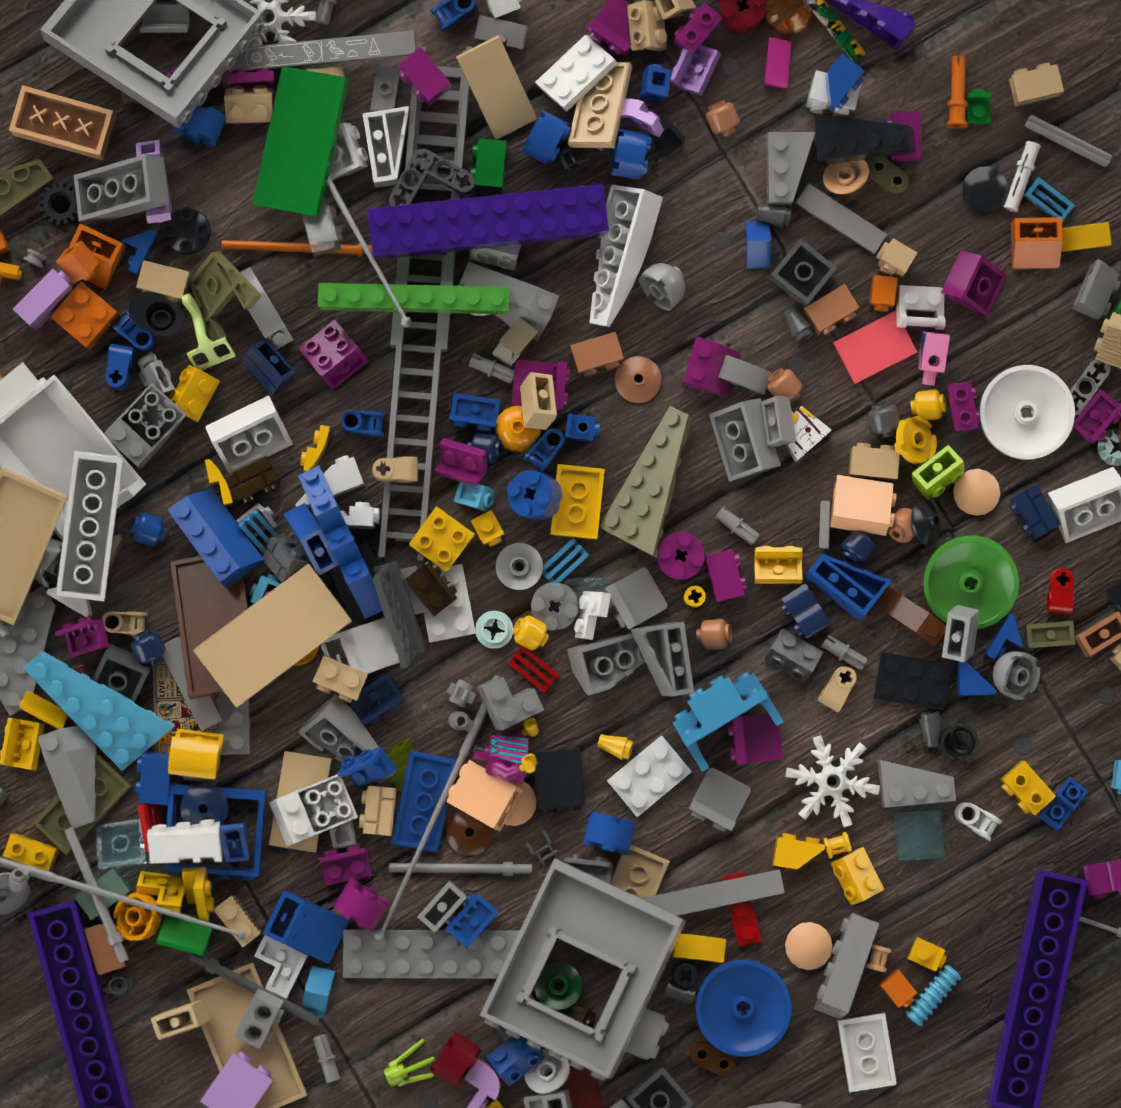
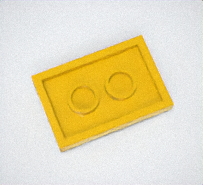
M558 464L556 480L562 489V499H560L558 511L552 516L550 535L597 540L605 469Z

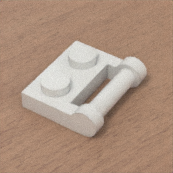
M897 286V327L922 326L943 330L946 322L944 317V294L941 293L943 288ZM906 310L934 312V318L910 317L906 315Z

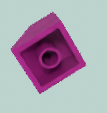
M961 250L941 293L953 302L987 317L1007 274L982 255Z
M696 336L682 385L727 398L731 383L718 378L725 356L728 355L739 359L740 353L720 343Z

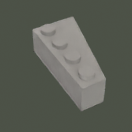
M854 913L848 919H843L840 927V932L843 933L840 941L836 940L832 950L834 957L832 962H829L824 973L826 978L818 990L816 996L818 999L814 1010L837 1019L843 1018L849 1012L879 923Z

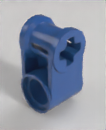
M446 0L434 6L430 12L436 16L441 25L440 29L444 32L453 28L460 21L475 12V0H470L471 5L467 9L459 7L461 0Z
M128 309L125 310V315L116 324L113 323L111 325L139 351L146 353L154 349L156 345L155 337L151 332L133 323L129 317ZM142 335H148L149 342L143 346L139 345V338Z
M110 344L105 380L116 391L125 390L130 383L131 371L135 360V347ZM119 374L122 377V380H118L117 383H115L113 377L116 378Z
M348 410L341 417V426L348 433L384 438L382 430L384 418L387 417V414L375 411ZM348 416H355L358 419V424L355 427L350 428L345 425V419ZM376 419V428L373 429L374 420Z
M558 429L547 430L523 459L525 461L529 460L539 469L538 472L543 473L564 445V436ZM554 433L560 436V443L557 446H550L547 443V438L550 434ZM534 455H537L538 457H540V458L543 460V462H541V461H540L538 458H536Z

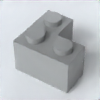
M496 677L477 686V690L496 730H504L544 710L534 688H527L512 696L504 677Z

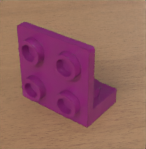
M336 320L329 323L299 348L300 352L332 391L369 362L360 348Z

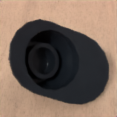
M149 292L139 293L129 303L128 312L133 323L153 334L164 337L172 336L179 332L183 326L184 314L179 305L159 295Z

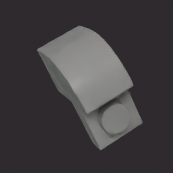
M560 1089L548 1094H536L523 1098L525 1108H572L568 1089Z

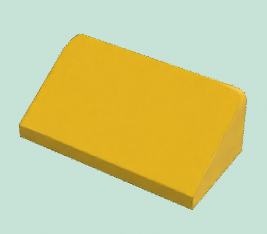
M26 691L19 703L20 709L57 729L64 727L68 714L62 708L31 691Z

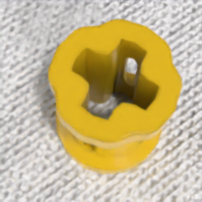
M691 586L686 590L683 597L686 605L691 608H697L704 603L706 595L701 587ZM691 591H695L696 594L700 593L701 597L698 599V603L688 599Z
M843 832L842 836L835 838H823L829 859L839 853L852 852L846 832Z

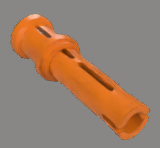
M957 56L951 57V99L947 102L949 121H947L946 126L961 129L968 126V122L965 121V111L968 107V102L965 100L966 57L959 56L958 65Z

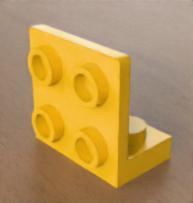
M436 506L409 545L447 572L466 545L471 542L475 534Z

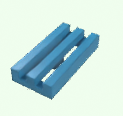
M1039 177L1023 196L1049 217L1060 218L1058 214L1031 194L1033 192L1062 214V222L1076 206ZM1039 185L1068 208L1066 210L1036 187Z
M255 509L238 526L264 554L266 549L246 528V525L249 523L267 544L270 539L253 521L255 517L272 536H280Z
M572 538L543 565L542 574L549 582L560 583L589 554ZM574 545L576 549L548 574L546 570ZM580 552L582 556L554 580L552 577Z

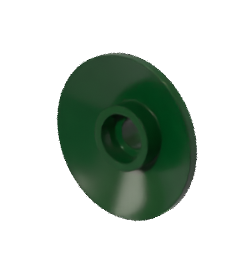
M554 962L543 967L535 984V993L539 1001L553 1010H564L571 1007L578 1001L582 992V980L578 971L571 965L563 962ZM557 983L563 984L564 987L562 991L555 990V985Z

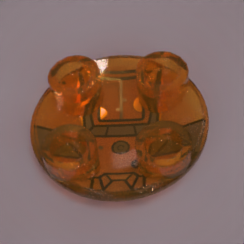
M768 0L765 14L769 24L775 30L785 34H793L807 26L811 19L812 10L804 0Z

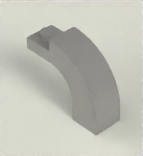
M249 267L240 272L262 295L248 311L263 336L276 349L293 341L292 336L252 269Z

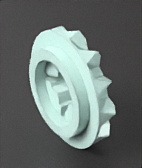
M1110 429L1107 435L1098 442V453L1107 464L1121 466V452L1117 451L1110 454L1114 447L1112 442H1119L1118 429Z
M500 611L486 612L476 623V636L480 643L488 648H501L512 637V622L506 614ZM495 619H497L498 628L505 632L496 633L494 639L491 640V632L484 629V627L493 626Z

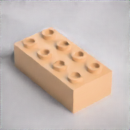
M22 85L9 131L13 136L104 161L117 116L113 110Z

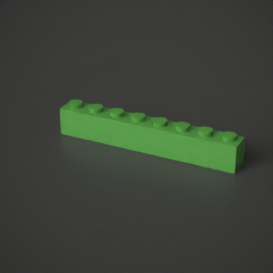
M319 283L318 307L320 310L399 312L384 284ZM389 284L403 312L510 314L509 287Z

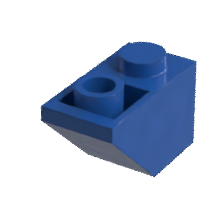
M844 54L839 56L825 76L828 105L831 112H834L837 107L841 110L849 100V97L846 95L851 89L856 91L864 81L861 78L864 70Z

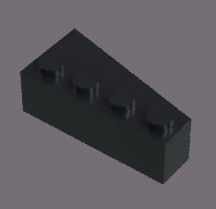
M814 114L817 159L824 165L916 153L914 129L909 125Z

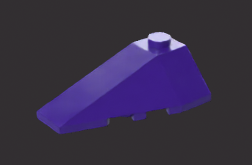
M826 0L896 51L899 50L916 25L913 22L914 19L908 13H900L898 10L870 1Z

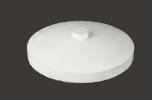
M1020 365L1003 371L987 386L979 407L980 422L988 441L1001 453L1021 460L1038 459L1054 452L1068 438L1074 424L1075 406L1067 385L1055 373L1039 366Z

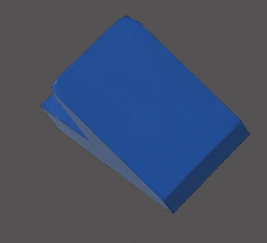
M150 230L122 240L123 244L137 250L136 254H131L127 266H129L128 271L131 274L139 277L143 260L148 261L160 236L157 231Z
M1011 613L1006 615L984 653V656L991 660L995 659L996 656L999 658L1002 656L1007 647L1004 644L1005 641L1018 649H1023L1016 619Z

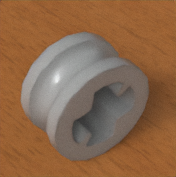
M28 249V256L24 257L23 260L43 268L42 262L47 260V257Z

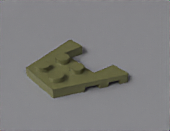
M219 251L211 252L190 279L195 301L199 308L202 309L205 330H208L210 340L213 342L224 337L227 338L217 316L235 294L244 309L252 308L262 296Z

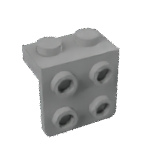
M641 568L619 582L605 588L606 593L611 594L609 607H615L618 612L615 617L621 628L626 626L627 630L632 629L667 608L664 597L646 568Z
M710 768L688 808L693 811L691 815L703 822L705 818L713 821L712 826L724 833L726 829L732 831L751 789L749 786L717 769Z

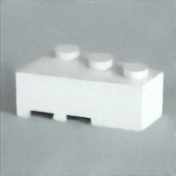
M409 106L363 113L375 188L396 185L399 180L410 116Z

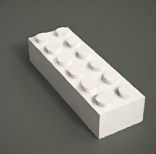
M74 451L56 596L104 601L123 460L121 456Z

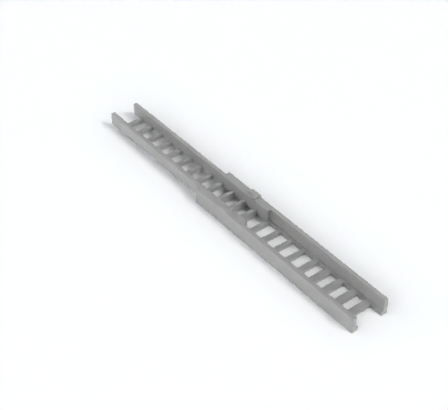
M416 42V50L421 47L426 53V47H422V43ZM466 46V50H463V53L472 49V47ZM437 66L446 78L461 79L460 91L448 90L437 99L459 102L458 114L422 112L421 101L414 94L416 89L412 86L405 168L415 151L418 150V145L455 148L454 161H448L463 169L470 86L461 68ZM420 122L457 125L456 137L419 135ZM417 158L419 160L418 166H422L423 163H429L427 158ZM442 165V166L439 167V168L450 169V168H449L448 166H446V165ZM455 171L454 176L452 178V183L454 179H456L460 182L461 188L462 180L457 177V173L459 172ZM410 174L405 178L407 186L413 187L417 184L415 182V175ZM423 183L419 189L451 192V200L460 199L461 193L441 184ZM403 188V200H402V204H403V205L406 204V202L404 201V196H405V194H406V193H408L409 195L412 194V192L406 191L404 188ZM456 251L446 252V255L427 254L399 257L397 259L395 285H408V282L453 286ZM410 259L442 261L441 277L410 275ZM393 312L390 345L391 348H396L387 458H394L395 444L427 447L426 463H418V470H425L423 487L391 485V482L384 483L379 558H385L387 538H395V541L410 542L416 535L387 532L389 514L421 517L420 528L428 518L441 352H448L451 313H438L437 324L411 321L409 327H403L401 324L403 318L400 312ZM404 328L437 330L435 347L403 344ZM402 352L435 353L433 370L401 368ZM400 375L433 377L431 394L399 391ZM398 399L431 400L429 417L397 414ZM397 421L429 423L428 439L395 438ZM391 491L422 493V510L389 508ZM418 552L417 560L424 561V556Z

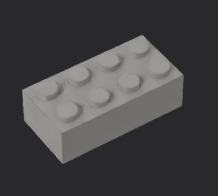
M144 154L74 175L78 219L80 222L100 224L169 204L163 157Z

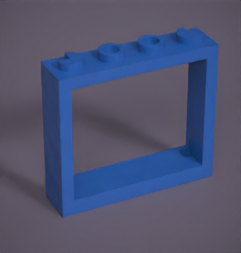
M170 784L167 827H175L177 824L179 795H185L194 786ZM217 787L224 793L226 798L258 800L253 868L164 863L163 870L169 871V875L182 876L183 868H206L207 873L217 874V879H231V875L241 876L240 880L255 881V877L261 876L267 791Z

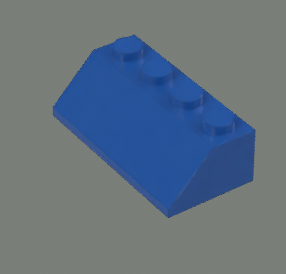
M212 488L188 495L168 509L173 519L226 589L265 561Z

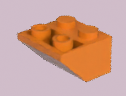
M1062 217L1015 218L1011 222L1012 269H1059L1063 242Z
M79 224L69 247L81 240L99 261V264L94 269L95 274L86 281L106 290L126 247L115 239Z

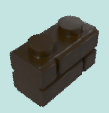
M267 456L224 476L237 503L242 502L243 505L256 500V494L273 492L277 489L276 485L280 483Z

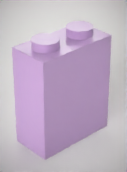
M52 269L13 310L37 332L74 290L72 286L75 283L62 270L57 273Z
M240 1051L238 1055L233 1052L200 1102L209 1108H254L273 1081L269 1077L271 1072L261 1065L258 1068L250 1063L252 1059Z

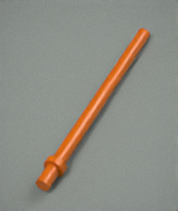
M222 240L223 250L358 254V257L366 255L360 243L358 245Z

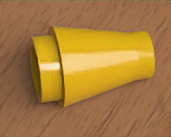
M601 734L597 748L603 749L621 760L623 758L629 759L634 741L629 740V737Z

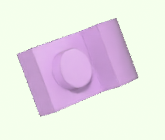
M479 1058L471 1070L469 1069L465 1075V1080L478 1088V1091L466 1108H484L489 1101L486 1099L487 1095L496 1100L499 1094L500 1080L497 1072L491 1065Z

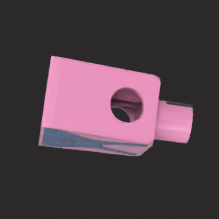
M922 331L918 369L924 370L922 384L936 386L938 372H945L950 335ZM935 355L936 363L930 365L928 363L929 358Z

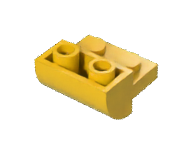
M177 729L170 746L168 774L216 779L224 744V734Z

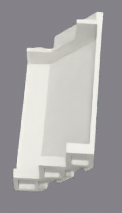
M22 362L0 380V468L5 467L69 496L74 451L121 456L123 460L116 509L135 496L146 483L55 375L47 380L43 377L38 381ZM68 498L54 530L62 541Z

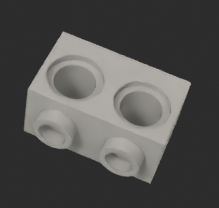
M258 988L234 1037L258 1049L261 1048L264 1042L269 1043L274 1033L271 1027L274 1022L279 1023L284 1013V1010L280 1009L284 1000ZM261 1006L268 1007L271 1013H265ZM252 1026L258 1027L261 1033L254 1032Z

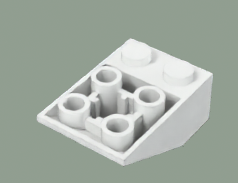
M385 618L337 633L321 644L325 656L367 674L400 663Z
M338 775L269 802L287 847L358 818L343 779Z

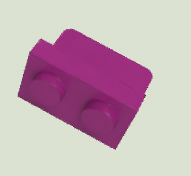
M607 0L596 18L591 19L587 25L586 33L595 42H602L607 45L608 49L615 55H622L626 58L631 50L627 8L629 4L624 0Z
M257 68L255 72L236 69L232 70V73L226 74L229 89L231 86L236 85L243 86L244 88H253L256 85H265L267 88H273L272 100L274 106L276 97V77L274 71H269V68ZM266 122V123H232V124L235 125V126H238V125L270 124V122Z
M528 360L516 361L512 405L522 406L520 386L529 373L534 372L553 376L556 411L563 410V406L567 405L568 393L565 392V383H568L570 378V369H567V362L558 361L552 364Z
M769 713L738 716L727 723L728 735L733 736L734 746H730L731 760H735L736 764L774 761L782 758L779 725L776 726Z

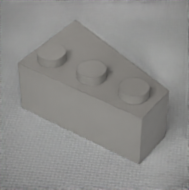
M768 132L766 137L767 205H786V207H791L815 132Z
M670 622L630 629L661 695L673 697L693 693L694 688L684 622Z
M877 760L882 807L956 801L954 777Z

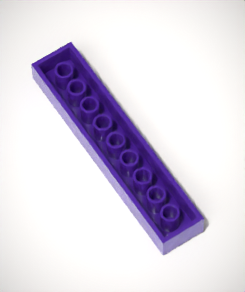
M603 184L379 207L367 210L371 253L375 260L604 236L609 231Z
M1036 869L986 1101L990 1106L999 1108H1039L1087 880Z
M73 900L28 913L80 1108H135L101 981L84 931L86 926L79 903Z

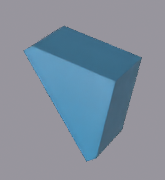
M312 966L304 992L303 1009L324 1018L335 971Z

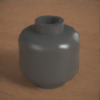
M882 401L872 405V409L868 412V418L873 433L882 434V437L895 435V430L901 421L897 406L890 404L889 401Z

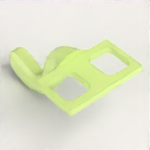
M189 293L183 295L182 302L191 314L199 344L197 349L187 352V356L194 367L204 370L236 357L225 337L214 342L207 337L204 320L198 304ZM225 344L230 353L220 357L213 348ZM199 353H205L209 362L197 365L192 357Z

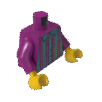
M535 718L526 719L523 723L525 728L523 730L520 728L505 736H491L488 747L475 745L473 759L486 761L485 772L488 775L501 778L504 781L523 784L525 773L534 772L535 765H537L535 755L528 754L529 738H526V735L534 737L538 734L539 729Z

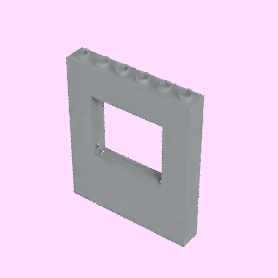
M64 0L40 29L44 41L178 129L183 123H187L191 119L194 109L204 103L207 93L212 87L215 88L220 83L224 72L233 67L237 56L247 50L250 40L254 35H258L264 27L262 12L243 0H176L213 24V26L173 75L168 78L120 47L122 42L157 0Z
M554 858L480 1016L486 1018L484 1023L496 1029L499 1025L507 1028L506 1034L519 1039L520 1035L527 1038V1044L539 1050L543 1046L549 1049V1055L559 1060L562 1057L571 1060L569 1065L579 1070H583L584 1067L592 1070L591 1075L602 1081L605 1078L613 1079L686 921ZM557 938L623 969L595 1030L529 998Z

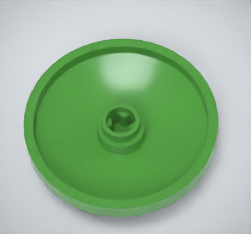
M962 536L944 543L933 553L924 571L923 586L930 608L941 620L947 623L948 612L956 605L980 610L977 629H981L995 624L1011 610L1018 595L1019 576L1014 560L1000 544L981 536Z

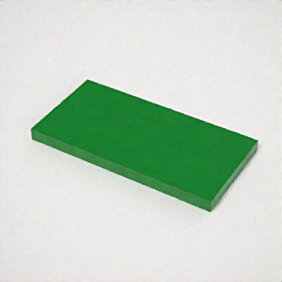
M282 66L253 205L320 218L349 78Z

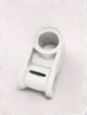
M960 803L955 809V817L960 823L969 827L973 832L988 841H991V835L996 826L1002 823V820L971 803ZM966 807H970L972 810V816L968 820L962 817V810Z

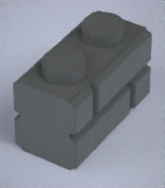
M273 536L269 540L268 549L265 550L263 559L265 560L264 563L282 583L308 563L311 566V563L305 557V552L294 545L295 541L288 536Z

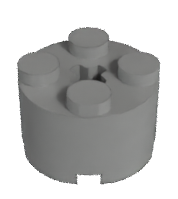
M645 1008L625 1052L648 1060L650 1057L655 1059L660 1047L657 1045L659 1038L666 1034L669 1023L665 1022V1016Z

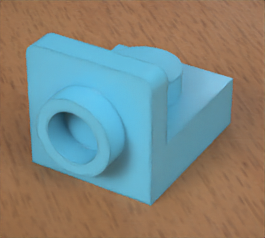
M460 481L454 502L488 512L489 507L494 501V490L484 485L478 484L474 486Z

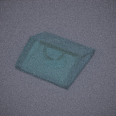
M942 810L894 813L897 861L945 858Z
M140 819L96 825L99 870L147 863V852H145Z

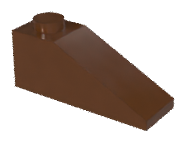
M889 586L874 605L930 647L936 646L946 631L944 623Z

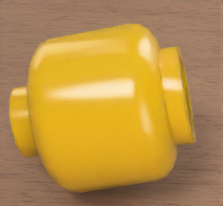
M937 389L917 392L915 400L911 401L912 414H917V416L927 421L940 419L943 413L946 412L944 394H940Z
M530 615L524 618L520 617L512 630L515 642L529 650H535L539 646L543 647L549 637V634L546 633V624Z

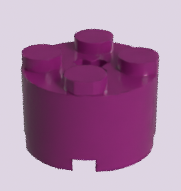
M676 532L668 535L658 548L657 565L666 577L673 580L684 581L694 577L702 568L705 560V552L701 542L687 532ZM676 551L686 553L684 557L685 562L675 560Z
M350 878L333 908L347 919H352L357 922V925L373 932L391 902L382 896L377 898V892L367 885L361 888L362 884Z

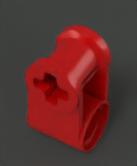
M1056 569L1050 574L1047 613L1072 614L1074 576L1068 569ZM1061 573H1063V577H1067V581L1063 582L1062 586L1056 580L1057 576H1061Z

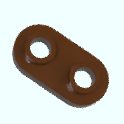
M696 1042L690 1049L691 1060L702 1068L721 1076H727L735 1069L736 1062L732 1055L719 1050L707 1042ZM705 1050L706 1057L699 1058L697 1055L698 1051ZM721 1060L728 1061L726 1068L719 1066Z

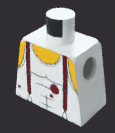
M802 406L795 413L792 412L796 442L785 445L795 462L831 432L828 426Z

